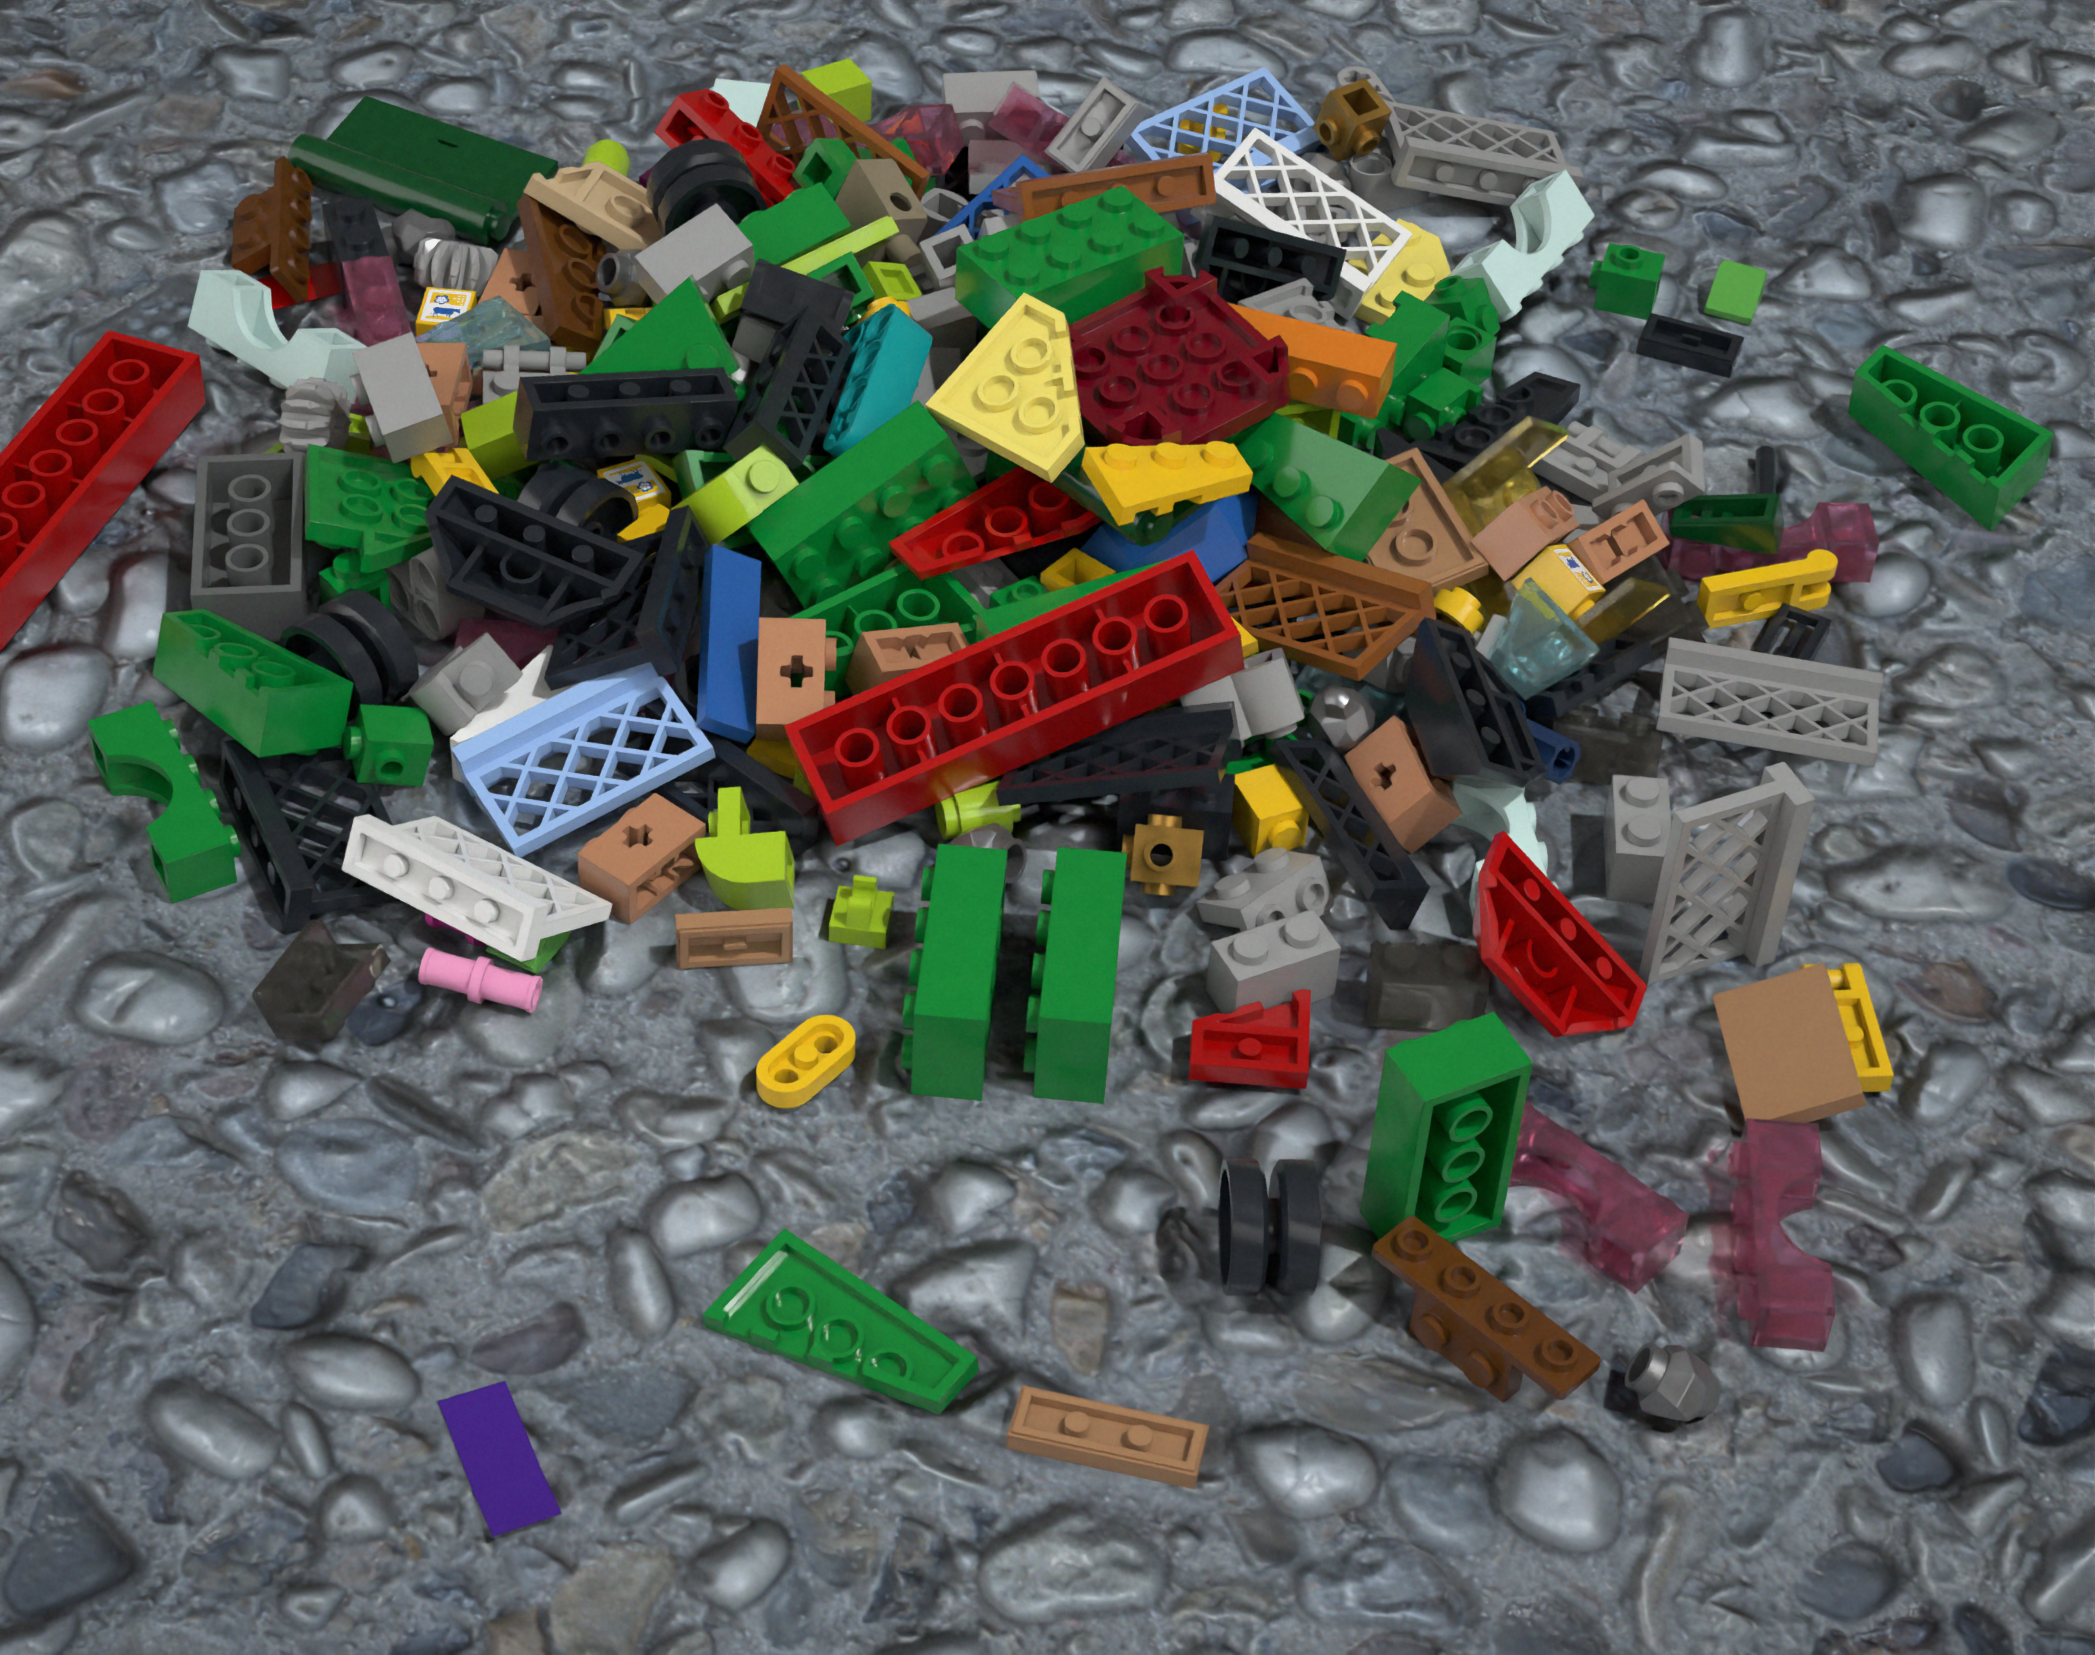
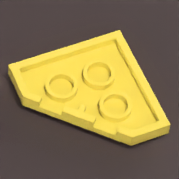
M1399 218L1396 222L1413 234L1403 250L1365 296L1353 316L1369 324L1375 322L1382 326L1395 312L1396 307L1393 306V300L1402 290L1424 301L1435 289V284L1447 278L1451 273L1438 236L1421 229L1416 224ZM1381 233L1371 243L1372 246H1391L1394 241ZM1364 259L1349 260L1347 262L1368 276L1369 273Z
M1023 293L925 405L936 421L1050 483L1058 477L1085 445L1072 347L1065 314Z

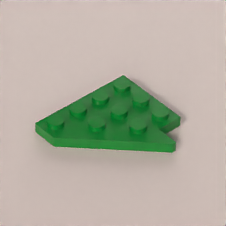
M308 444L304 461L305 539L316 541L318 544L332 549L343 547L359 549L360 572L362 573L375 572L409 561L412 557L433 547L424 512L436 496L424 478H415L413 476L410 463L397 462L393 464V461L389 459ZM489 479L500 495L517 501L516 484Z

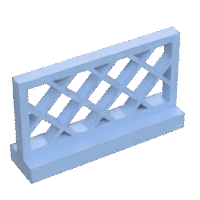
M1266 67L1140 122L1125 141L1142 162L1183 156L1184 154L1174 152L1175 141L1200 147V153L1207 152L1208 149L1232 155L1241 144L1242 134L1249 135L1256 127L1296 155H1304L1306 152L1328 154L1330 151L1312 129L1315 123L1313 119ZM1260 85L1272 98V101L1267 102L1247 97L1248 90ZM1220 103L1238 108L1237 118L1214 113L1213 106ZM1245 110L1270 116L1269 125L1265 126L1245 121ZM1277 118L1293 122L1300 131L1293 133L1277 129ZM1187 119L1204 124L1203 132L1199 134L1177 128L1178 122ZM1210 126L1234 131V142L1209 136ZM1152 135L1168 139L1167 150L1152 147L1143 138ZM1255 147L1249 152L1253 166H1273L1271 158ZM1213 162V172L1216 174L1223 164ZM1246 179L1226 180L1244 194H1250ZM1257 179L1261 192L1278 184L1277 179ZM1192 207L1176 210L1175 215L1185 226L1199 221V219L1190 214Z
M651 662L583 681L451 748L461 780L471 796L475 795L513 855L520 858L716 757L711 743L701 729L696 727V722L664 677L657 675ZM659 697L666 705L661 720L636 717L637 712L645 709V704ZM608 727L618 729L612 746L587 742L588 737ZM630 731L655 734L650 750L624 748ZM667 736L690 739L695 746L679 755L661 753ZM559 752L568 754L562 771L537 767L539 762ZM587 756L606 759L600 776L574 773L580 757ZM618 761L643 765L640 775L628 781L612 779ZM508 778L519 779L512 796L493 794L487 790ZM531 781L556 785L550 802L525 798ZM568 787L594 790L590 801L578 807L562 804ZM519 812L544 816L539 827L519 837L513 829Z

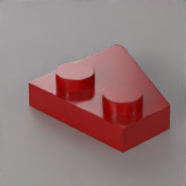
M1301 989L1292 992L1291 1002L1264 1009L1261 1002L1258 1001L1238 1007L1232 1013H1216L1192 1020L1188 1080L1306 1089L1309 1074L1311 990Z

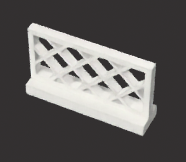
M1256 127L1218 172L1214 173L1217 203L1192 207L1190 211L1191 215L1203 223L1208 213L1312 241L1314 240L1305 233H1325L1328 245L1347 250L1345 260L1364 259L1369 273L1368 276L1344 260L1335 297L1328 301L1335 309V312L1348 321L1358 310L1365 296L1409 242L1413 234ZM1255 147L1271 158L1273 166H1253L1249 152ZM1289 178H1301L1310 184L1312 192L1293 193ZM1246 179L1250 194H1244L1226 180ZM1257 179H1277L1281 193H1261ZM1316 205L1321 220H1301L1297 206ZM1328 205H1341L1350 211L1352 219H1332ZM1265 206H1285L1289 221H1284ZM1368 231H1380L1393 240L1394 243L1391 246H1372ZM1337 232H1356L1360 247H1341Z
M370 814L354 817L342 866V871L521 962L536 958L540 939L608 920L613 905L437 816L394 826Z

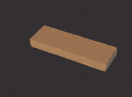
M1022 1385L1008 1430L1006 1449L1195 1489L1208 1439L1209 1425Z

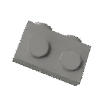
M1688 433L1609 472L1608 492L1592 500V511L1606 521L1644 499L1655 517L1704 493L1702 441L1693 434Z
M1283 847L1262 851L1254 858L1255 863L1238 874L1220 879L1214 886L1215 890L1196 902L1202 922L1240 928L1241 932L1314 909L1320 917L1333 908L1335 904L1320 856L1291 852Z

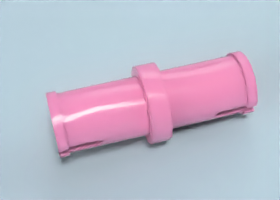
M431 947L426 950L423 956L418 981L421 984H430L467 994L468 1001L482 1004L486 999L524 1009L530 1013H533L537 1007L543 985V978L541 976H531L494 966L493 959L480 956L475 961L437 951Z

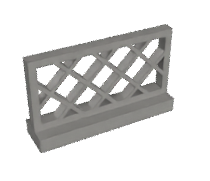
M1383 100L1392 111L1384 130L1396 161L1391 173L1394 186L1511 206L1530 184L1564 169L1567 170L1578 189L1584 177L1580 167L1567 165L1553 131ZM1425 134L1431 136L1432 138H1434V139L1437 140V141H1434L1433 139H1431L1430 137L1426 136ZM1534 145L1542 146L1543 150H1540Z
M1669 637L1659 688L1660 700L1656 730L1875 767L1878 755L1879 698L1883 685V673ZM1706 703H1717L1720 706H1722V708L1714 710ZM1687 710L1694 716L1677 714V712ZM1761 712H1771L1777 717L1768 719ZM1740 719V720H1742L1743 722H1745L1746 724H1748V726H1747V725H1742V724H1736V723H1733L1732 721H1735V720ZM1815 721H1824L1830 726L1822 728ZM1794 728L1803 735L1789 733L1787 730ZM1849 738L1857 744L1847 743L1841 740Z
M1785 762L1764 767L1760 786L1674 812L1639 969V975L1647 986L1744 954L1755 968L1775 961L1816 800ZM1751 810H1754L1753 816L1742 827L1737 825ZM1711 823L1692 842H1689L1692 828ZM1728 832L1733 834L1712 855L1707 853ZM1744 850L1743 857L1732 868L1727 866ZM1700 861L1703 863L1683 883H1680L1681 877L1696 862ZM1717 874L1723 875L1702 896L1698 894ZM1734 891L1733 898L1720 908L1718 905ZM1689 901L1693 903L1673 924L1671 923V918ZM1708 914L1713 916L1693 936L1689 934ZM1724 930L1728 932L1727 939L1711 943ZM1679 942L1684 943L1672 956L1662 959Z

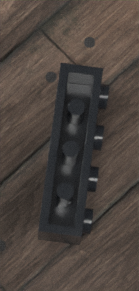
M724 367L520 377L512 428L525 461L604 458L625 455L650 456L661 453H678L685 450L704 452L725 450L723 445L735 421L739 399Z

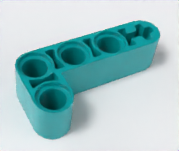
M895 304L884 306L854 326L843 336L853 346L843 368V371L848 374V378L823 444L824 450L835 459L911 404L932 345L933 337Z

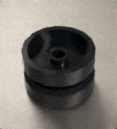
M701 139L688 141L669 150L654 165L647 180L646 199L663 237L716 203L735 225L741 223L752 212L768 209L742 153L727 142Z
M568 459L554 460L541 468L525 485L517 500L519 503L616 543L617 534L636 521L639 512L635 496L628 490L605 478L598 479L595 474Z
M350 588L321 605L318 613L313 612L283 630L278 643L279 646L353 682L346 727L354 726L359 704L387 706L406 695L419 679L418 659L411 640L400 622L381 601L362 590Z
M1224 1159L1221 1166L1218 1197V1253L1223 1293L1226 1296H1257L1266 1280L1269 1257L1272 1283L1282 1296H1313L1317 1286L1321 1247V1209L1314 1161L1311 1159H1279L1271 1173L1268 1197L1265 1173L1256 1159Z

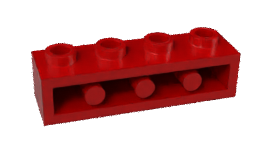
M708 88L677 95L654 131L671 149L688 141L714 139L729 143L742 153L768 208L784 201L791 192L802 188L792 176L796 169L795 164L787 157L777 154L763 141V136L756 127L743 122L729 109V103L722 95Z

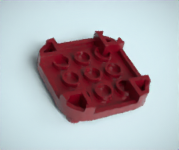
M1163 266L1145 271V288L1071 325L1068 323L1083 431L1100 447H1107L1116 443L1128 446H1157L1163 442H1171L1178 445H1201L1212 441H1222L1267 418L1276 410L1285 407L1290 401L1287 344L1280 335L1269 340L1265 338L1217 294V278L1204 270L1199 272L1198 278L1187 275L1164 276Z

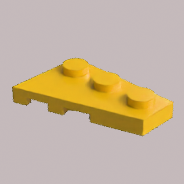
M1212 441L1201 445H1178L1171 442H1163L1157 446H1128L1116 443L1107 447H1086L1081 465L1118 526L1134 522L1137 512L1151 509L1150 511L1156 516L1172 512L1174 503L1187 499L1194 503L1203 504L1249 491L1253 476L1252 470L1236 446L1221 441Z

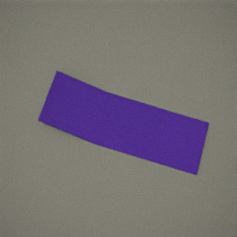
M506 1381L437 1401L492 1537L562 1514L539 1465Z

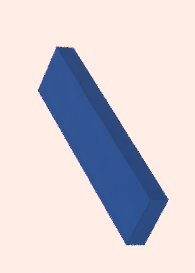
M713 544L704 554L696 727L747 744L755 735L761 561Z

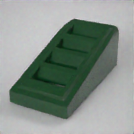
M1777 493L1698 495L1674 507L1669 525L1670 535L1757 553L1778 554L1784 531L1781 495Z

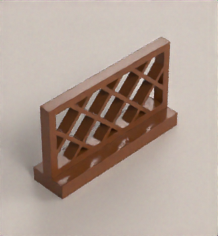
M786 64L775 69L756 126L766 144L777 154L790 159L797 167L803 158L804 151L816 138L827 139L819 114H824L833 121L838 137L828 139H842L858 159H861L855 142L859 141L870 149L873 159L892 158L901 172L912 180L910 187L919 202H921L931 176L929 171ZM786 86L796 93L802 108L801 110H790L784 94ZM805 117L813 142H802L794 119ZM781 122L788 144L771 132L774 123Z
M1207 152L1016 181V187L991 190L993 205L1019 214L1020 224L1026 220L1040 217L1064 208L1066 205L1080 202L1122 185L1156 213L1217 203L1212 154Z
M1262 532L1256 533L1246 542L1249 558L1215 586L1226 609L1238 607L1239 612L1229 614L1257 640L1259 650L1269 651L1282 648L1285 657L1356 681H1360L1410 634L1417 636L1419 624L1424 617L1436 620L1430 582ZM1251 580H1253V585L1256 586L1242 589ZM1291 597L1298 600L1282 603L1281 598ZM1275 600L1276 603L1249 610L1244 608L1245 605ZM1333 610L1340 613L1325 616L1324 611ZM1314 613L1318 614V618L1293 623L1287 622L1288 618ZM1278 620L1281 625L1263 629L1251 627ZM1376 623L1385 627L1369 630L1368 625ZM1359 626L1362 629L1360 632L1331 637L1330 632ZM1319 634L1324 636V639L1305 643L1294 640ZM1366 648L1355 659L1336 654Z

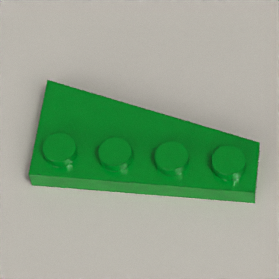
M785 1228L702 1314L705 1328L938 1415L979 1371L978 1358Z

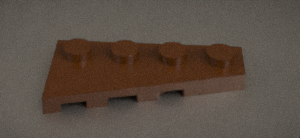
M524 193L517 201V208L548 339L553 340L562 347H571L591 354L600 344L602 336L603 302L598 299L601 291L596 285V270L600 260L606 255V246L602 244L601 237L583 232L572 220Z

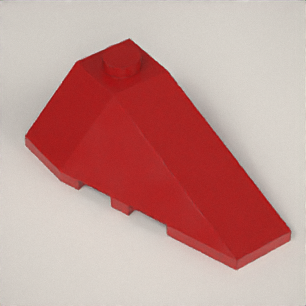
M1018 466L895 538L888 544L889 550L922 580L1082 533L1101 522L1102 519L1045 479Z

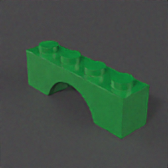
M152 701L87 720L93 760L112 796H141L155 800L167 807L159 818L146 826L152 869L171 903L174 904L237 883L234 859L242 855L237 834L231 824L225 826L221 824V813L216 797L210 788L202 790L200 787L201 779L195 760L190 753L182 755L180 752V739L172 720H162Z

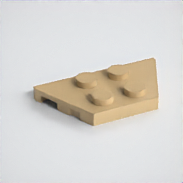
M600 161L586 163L580 168L572 166L560 168L555 177L548 180L540 173H535L531 176L524 190V193L575 222L576 226L583 232L601 237L616 246L618 250L641 249L643 251L663 238V234L646 199L647 189Z

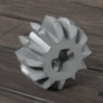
M427 237L419 242L418 253H415L413 264L415 268L414 281L425 288L434 287L476 291V297H481L497 265L498 254L487 247Z
M309 377V379H297L294 385L288 387L286 390V401L281 403V419L278 421L281 424L279 440L284 445V453L304 452L306 457L308 444L345 451V442H348L350 439L349 426L352 421L350 420L349 412L352 405L350 400H347L348 394L344 386H340L336 382L326 381L325 378Z

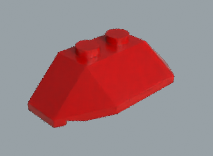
M1505 831L1495 834L1478 877L1473 934L1481 960L1554 1038L1623 1030L1633 1026L1647 985Z

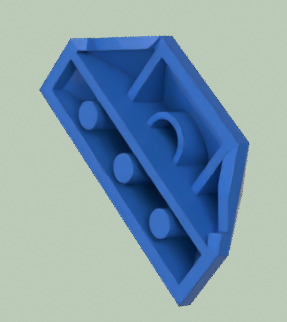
M1250 484L1249 491L1207 502L1171 529L1163 540L1144 547L1137 545L1105 522L1083 545L1080 551L1113 569L1117 574L1171 559L1194 549L1212 584L1215 585L1249 558L1246 542L1253 537L1259 494Z

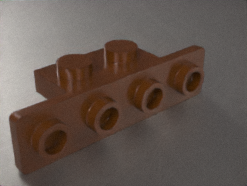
M282 156L275 160L274 186L259 195L252 194L247 196L234 208L231 266L235 270H240L250 275L270 264L271 274L291 297L300 304L308 299V279L310 278L309 250L311 249L310 221L312 220L311 193L313 192V186L304 170L300 167L294 168L287 158Z
M1415 1216L1407 1217L1374 1243L1372 1257L1416 1290L1409 1330L1417 1336L1418 1340L1426 1348L1437 1351L1463 1371L1471 1383L1479 1388H1485L1501 1402L1505 1403L1520 1390L1523 1373L1556 1399L1564 1400L1598 1371L1601 1362L1599 1355Z

